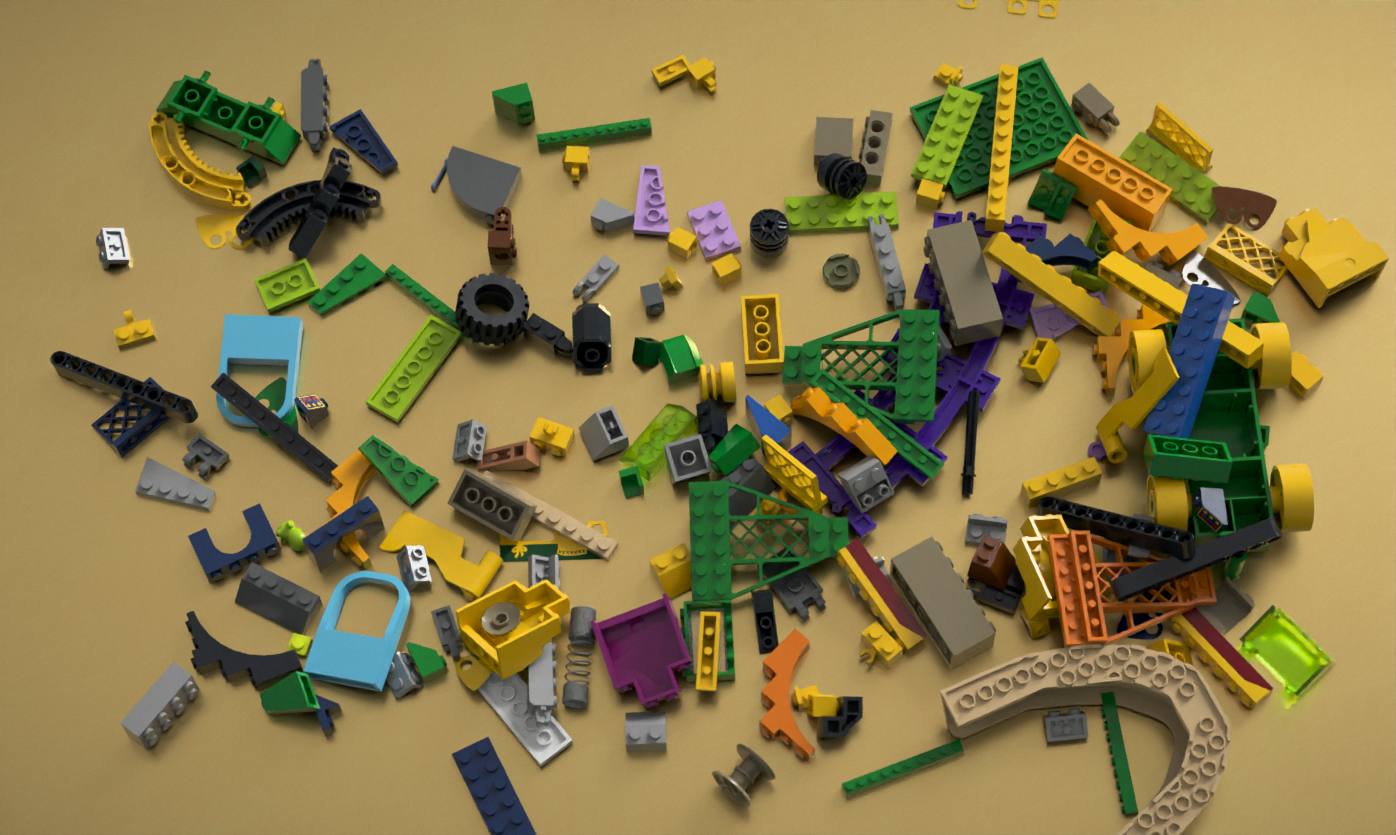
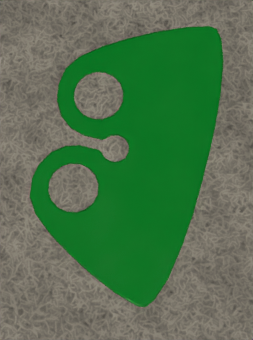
M280 377L265 387L255 398L258 401L264 398L269 400L268 409L270 411L275 410L277 413L285 401L286 380ZM294 404L292 412L284 422L298 432V420ZM258 427V430L261 434L272 438L264 430Z

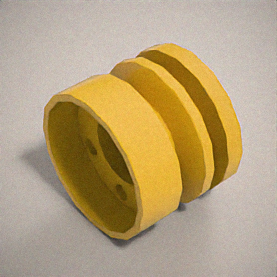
M733 362L720 363L719 372H715L713 364H710L709 373H706L705 364L700 365L698 381L703 401L709 399L708 396L710 395L717 401V395H722L724 403L736 402Z

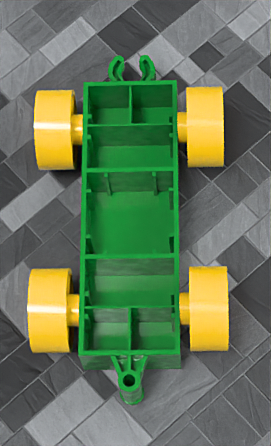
M1244 318L1228 319L1231 323L1246 331ZM1284 322L1259 323L1251 326L1250 334L1264 342L1263 356L1248 369L1220 351L1217 352L1189 439L1226 443L1233 461L1228 483L1221 482L1216 484L1211 481H1193L1185 478L1174 479L1167 476L1155 477L1148 474L1146 487L1147 515L1154 517L1153 523L1191 532L1194 537L1195 547L1272 517L1275 519L1281 533L1310 531L1314 520V493L1310 471L1306 464L1274 465L1271 471L1269 486L1255 388L1257 390L1288 388L1292 371L1291 344L1288 329ZM1167 323L1164 333L1162 329L1130 332L1128 365L1133 395L1154 372V363L1162 348H1166L1169 353L1178 327L1175 323ZM1200 487L1223 489L1228 525L1221 533H1216L1195 514L1192 497ZM1271 543L1249 552L1269 551ZM1247 553L1226 560L1224 567H1222V574L1225 578L1228 576L1231 580H1237L1241 576Z

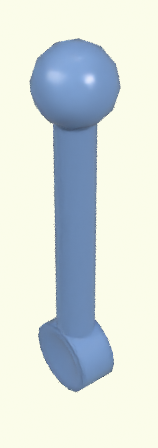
M448 158L445 159L442 170L435 182L432 183V190H436L437 184L447 168Z

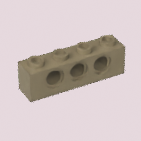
M871 110L870 117L866 116L865 127L867 132H863L862 143L865 144L864 148H860L859 159H862L861 164L867 171L866 183L881 185L893 113Z

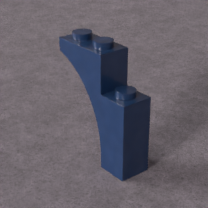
M1071 233L1056 246L1049 239H1045L1040 235L1026 247L1027 252L1039 256L1041 262L1046 265H1073L1090 271L1097 266L1096 253L1092 249H1088L1080 238L1074 237ZM1013 276L1019 283H1022V281Z

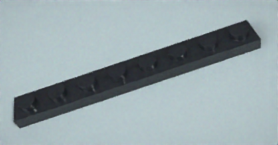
M224 372L212 384L211 388L326 482L333 478L331 472L338 467L335 462Z

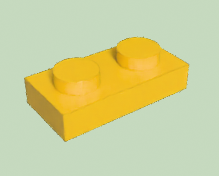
M681 55L651 69V72L661 87L686 75L687 67L690 64L685 56Z

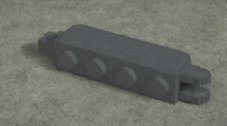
M310 59L308 68L301 71V130L303 138L307 141L309 140L312 151H319L321 149V140H325V132H328V121H325V117H328V106H325V101H328V90H325V85H328L329 82L328 74H324L320 59Z

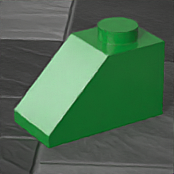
M1253 292L1243 310L1241 318L1253 324L1280 322L1271 299L1261 293Z
M411 642L406 643L424 684L446 674L445 667L447 663L443 655L439 656L436 650Z

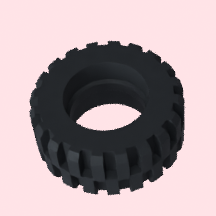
M484 273L480 274L478 278L476 276L469 279V282L467 281L462 285V289L458 293L455 319L458 327L462 332L465 331V336L469 339L473 338V341L478 344L479 342L484 343L486 346H489V344H494V346H500L501 343H504V345L511 342V339L516 340L519 334L523 333L522 327L527 322L530 306L528 295L523 291V287L520 284H516V281L512 278H506V275L501 274L498 276L495 273L485 275ZM486 303L496 304L504 308L507 313L492 316L483 313L477 306Z

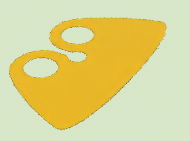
M205 215L195 219L198 232L203 242L209 248L218 249L224 246L227 240L225 235L227 231L232 233L229 237V244L234 249H244L254 241L252 237L241 246L234 244L233 240L237 236L236 227L245 215ZM246 229L245 231L242 230L241 232H242V234H243L244 232L248 233V230H247V229ZM219 235L222 241L218 245H213L210 242L211 237Z
M473 656L461 658L455 666L460 679L472 691L481 687L493 672L481 659L477 660ZM471 660L472 666L469 669L462 670L460 668L463 661Z

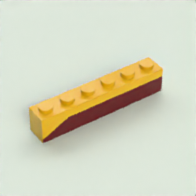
M858 538L837 552L836 560L840 567H845L849 573V580L859 587L861 597L865 601L868 600L872 606L873 614L876 617H880L883 621V628L887 633L892 634L904 652L927 637Z
M1195 607L1171 618L1170 624L1174 632L1180 633L1185 638L1186 644L1198 652L1203 662H1208L1213 672L1226 681L1228 688L1240 696L1243 704L1255 709L1271 695L1274 688Z

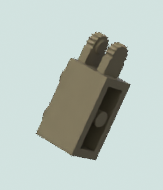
M1086 84L1073 94L1071 104L1074 110L1080 112L1089 124H1093L1096 128L1100 127L1105 133L1111 131V127L1106 120L1115 127L1120 124L1118 118L1113 114L1114 105L1092 84Z

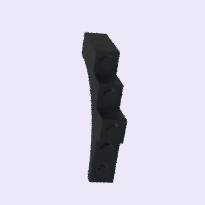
M334 147L331 150L316 194L289 242L288 250L303 258L307 256L325 228L328 215L339 199L340 189L351 174L350 156L344 150Z
M194 611L186 613L188 621H185L189 633L193 631L195 636L192 638L195 649L192 650L194 657L191 658V662L195 670L199 669L201 675L220 668L223 677H228L230 683L249 676L252 685H257L259 691H262L296 671L304 673L295 649L273 655H252L235 651L219 643L209 635L200 624Z

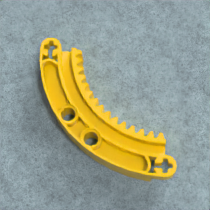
M157 112L152 116L151 122H149V131L155 154L166 175L179 189L190 197L217 208L237 211L250 209L252 200L251 196L244 192L246 185L241 173H238L237 176L234 175V172H231L230 175H228L227 171L221 173L220 169L215 171L214 166L209 168L208 163L204 164L202 159L199 160L193 150L191 151L186 141L183 119L178 124V122L176 123L173 120L174 118H167L166 114L162 112Z

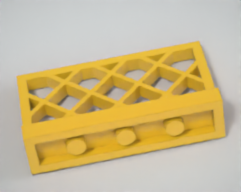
M1161 102L1157 103L1152 124L1147 127L1146 132L1163 147L1202 174L1208 172L1213 166L1210 162L1213 148Z
M1229 223L1214 242L1209 244L1204 258L1266 296L1270 295L1274 286L1288 270L1286 265L1276 267L1275 261L1283 262L1279 257V252ZM1228 230L1235 233L1236 237L1228 238ZM1248 241L1253 247L1244 248L1243 242ZM1238 242L1240 248L1231 249L1230 243ZM1226 243L1227 249H1223L1217 244ZM1259 251H1265L1269 257H1260ZM1246 252H1254L1256 258H1247ZM1233 253H1242L1243 259H1239ZM1270 261L1272 267L1264 268L1262 262ZM1258 262L1259 268L1256 269L1249 263ZM1274 272L1275 279L1269 277L1266 273Z
M767 435L763 436L762 442L767 459V464L763 467L770 478L810 511L816 512L828 502V498L820 491L817 476Z

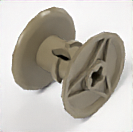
M737 744V752L743 762L733 769L734 771L730 776L718 770L713 771L712 776L730 797L741 805L750 807L751 800L744 790L749 784H754V779L758 775L767 780H774L775 774L769 765L753 750L743 744Z

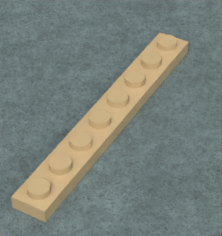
M487 470L484 472L483 476L537 505L531 518L534 521L607 561L618 547V542L491 472Z

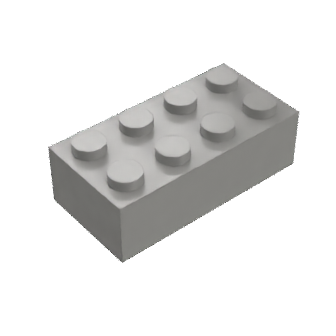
M173 662L120 723L127 735L146 750L149 746H153L158 740L160 733L170 727L173 718L176 715H180L186 703L197 695L199 688L193 676Z

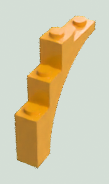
M1101 199L1088 208L1091 217L1096 220L1102 228V232L1110 239L1105 243L1110 253L1116 251L1122 255L1132 248L1135 255L1142 262L1159 252L1162 259L1168 266H1171L1208 239V236L1198 223L1178 232L1156 233L1145 231L1125 222L1113 213Z
M1144 304L1141 305V309L1137 310V319L1120 320L1119 326L1115 328V336H1098L1097 343H1093V355H1097V362H1102L1101 370L1105 372V378L1102 379V388L1106 389V396H1114L1117 373L1125 357L1128 355L1130 332L1162 329L1164 332L1166 324L1171 322Z
M820 387L808 388L802 395L795 396L790 402L791 405L789 407L792 409L793 415L809 417L830 427L853 443L867 457L871 455L878 459L882 465H886L897 453V450L868 418L858 419L843 402L833 403Z
M359 450L331 472L333 477L332 483L338 490L326 499L328 506L326 510L332 516L329 521L356 504L363 485L376 470ZM355 531L346 535L335 546L336 548L339 545L345 553L349 552L353 556L352 560L358 567L362 565L366 570L372 565L369 556L360 546Z

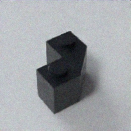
M838 697L839 710L836 712V716L817 717V738L844 737L854 724L863 717V697Z

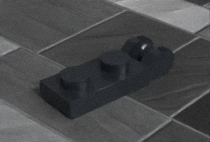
M971 577L968 578V584L981 588L980 591H976L966 587L967 590L970 589L978 601L1014 614L1021 598L1019 593L1006 588L1001 590Z

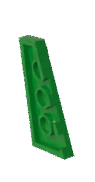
M361 253L307 302L308 306L322 317L341 306L344 301L352 300L360 292L373 288L380 281L387 280L388 276Z
M374 435L358 448L409 506L439 480L425 472L426 470L409 461L404 455L394 451L392 447Z

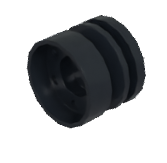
M832 153L824 158L817 172V182L821 188L847 200L857 197L865 187L867 180V171L861 163L839 153Z
M763 209L757 212L750 222L751 248L756 254L764 258H775L782 255L789 244L788 219L779 210Z

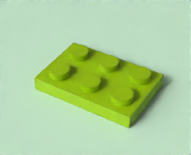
M306 258L254 279L268 313L320 291V287Z

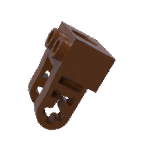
M500 207L495 211L493 231L488 232L487 248L491 265H513V258H517L512 215L507 207ZM502 214H506L504 221H501Z

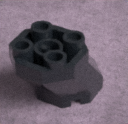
M599 303L579 305L576 311L572 313L573 363L581 366L584 372H600L607 363L612 362L610 312Z

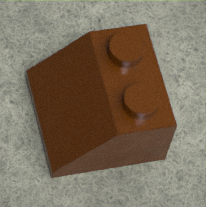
M984 534L971 560L967 576L1004 590L1016 559L1003 541Z

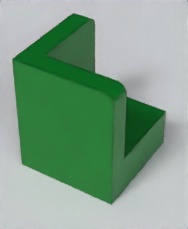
M637 466L619 470V479L626 499L644 494V486Z

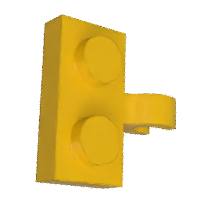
M131 310L124 312L127 325L113 329L119 349L156 338L150 319L135 323Z

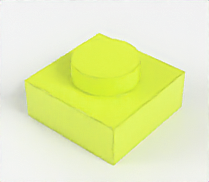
M293 633L286 651L295 649L297 656L306 658L313 640L311 637Z

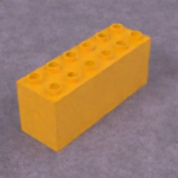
M1078 134L1074 135L1058 156L1053 170L1054 174L1077 187L1073 198L1091 207L1101 199L1119 218L1133 222L1132 226L1149 232L1152 231L1163 216L1173 190Z

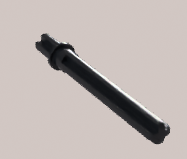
M970 390L968 396L963 473H961L963 477L962 494L969 495L973 494L974 477H976L974 466L979 391Z

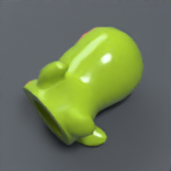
M292 520L282 523L276 532V536L282 538L281 544H285L288 541L290 546L296 551L305 549L302 539L307 534L300 528H295Z

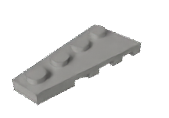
M148 457L135 490L137 495L210 511L216 495L214 490Z

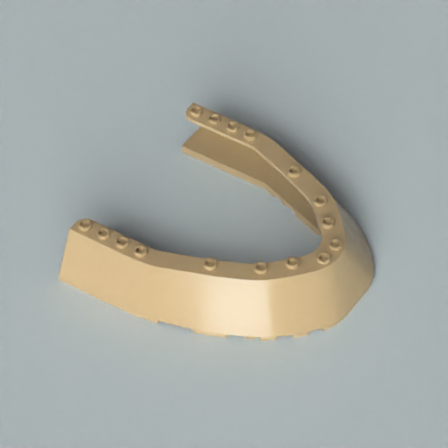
M1083 644L1040 653L1035 652L1002 663L940 691L946 724L951 734L960 739L1028 709L1103 704L1101 693L1114 692L1117 706L1138 711L1165 723L1174 736V750L1165 782L1146 808L1122 831L1114 835H1180L1197 817L1216 791L1226 767L1231 741L1228 719L1207 681L1196 668L1162 651L1157 652L1133 644L1131 646Z

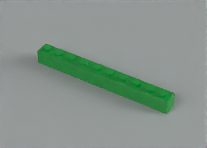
M650 118L537 134L536 136L538 149L543 150L652 133Z
M394 264L385 271L389 280L442 321L461 331L456 322L454 310ZM465 331L462 332V336L473 344V338L469 339L464 335Z
M1114 692L1101 693L1103 704L1099 705L1103 707L1101 714L1102 717H1105V722H1103L1104 729L1108 731L1106 739L1110 741L1108 746L1109 753L1113 755L1111 763L1115 765L1113 773L1114 777H1117L1118 780L1116 787L1120 789L1118 797L1119 802L1122 801L1123 804L1121 812L1125 816L1138 815Z
M958 739L844 782L841 788L847 799L963 755L964 749Z

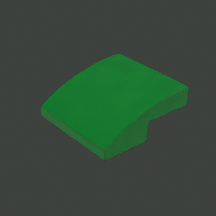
M1043 169L1028 203L1045 210V214L1062 220L1077 187L1060 176Z

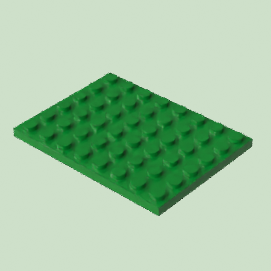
M1043 57L1018 66L1008 179L1056 161L1075 134L1088 140ZM999 74L962 87V89L984 96L948 182L956 199L989 187ZM944 95L910 107V113L924 139L928 135Z

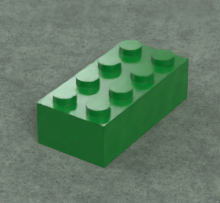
M1148 434L1143 452L1149 475L1155 477L1167 476L1174 479L1185 478L1193 481H1211L1216 484L1221 482L1228 483L1233 464L1227 445L1222 442Z

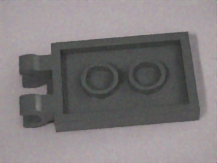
M784 548L776 554L779 557H781L787 550V548ZM789 551L783 558L795 556ZM800 563L763 564L762 576L767 580L799 566ZM807 567L769 584L791 613L796 610L803 622L810 618L808 615L809 611L806 608L810 603L814 602L819 611L826 608V602L820 595L823 593V588Z

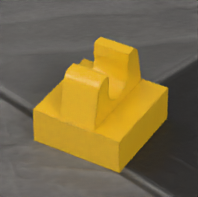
M670 265L664 268L666 274L659 278L661 285L665 289L673 286L678 290L683 287L676 271Z

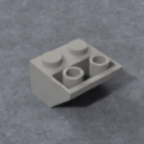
M613 405L595 412L579 427V431L593 461L629 447L628 436Z
M871 455L838 474L845 492L861 513L895 494L881 462Z

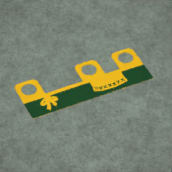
M590 521L587 524L591 528L596 524L601 525L604 529L602 534L607 536V523L605 521ZM554 532V540L512 541L500 534V557L503 559V562L528 561V557L532 554L548 558L555 554L558 555V560L603 559L573 541L561 537L556 532Z

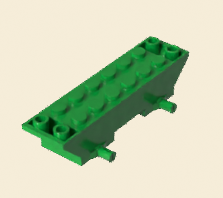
M206 70L199 79L185 75L182 80L173 82L156 109V112H162L166 116L174 118L173 120L176 123L178 122V124L183 119L184 124L237 145L242 151L245 149L282 165H284L301 137L299 132L282 119L281 114L270 109L275 102L272 97H268L264 105H257L250 101L246 104L218 92L216 87L209 85L207 80L211 73Z

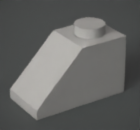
M600 198L590 215L591 225L598 230L603 229L607 232L634 223V212Z

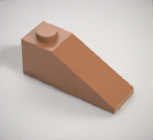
M526 440L483 450L482 460L478 461V470H525L539 467L540 449Z

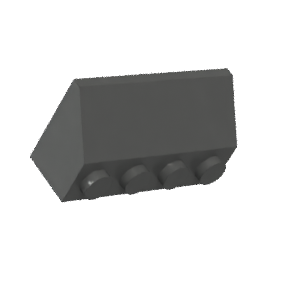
M749 456L720 480L730 481L769 495L777 488L764 467L752 456ZM731 487L728 489L729 514L731 516H748L757 507V496ZM729 522V527L731 528L736 522Z
M253 562L241 579L235 599V604L300 635L305 634L323 605L319 595Z

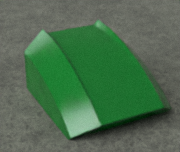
M683 334L661 342L659 359L668 385L699 375L700 365L703 362L693 339Z

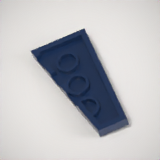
M361 109L329 126L336 136L381 174L398 166V162Z

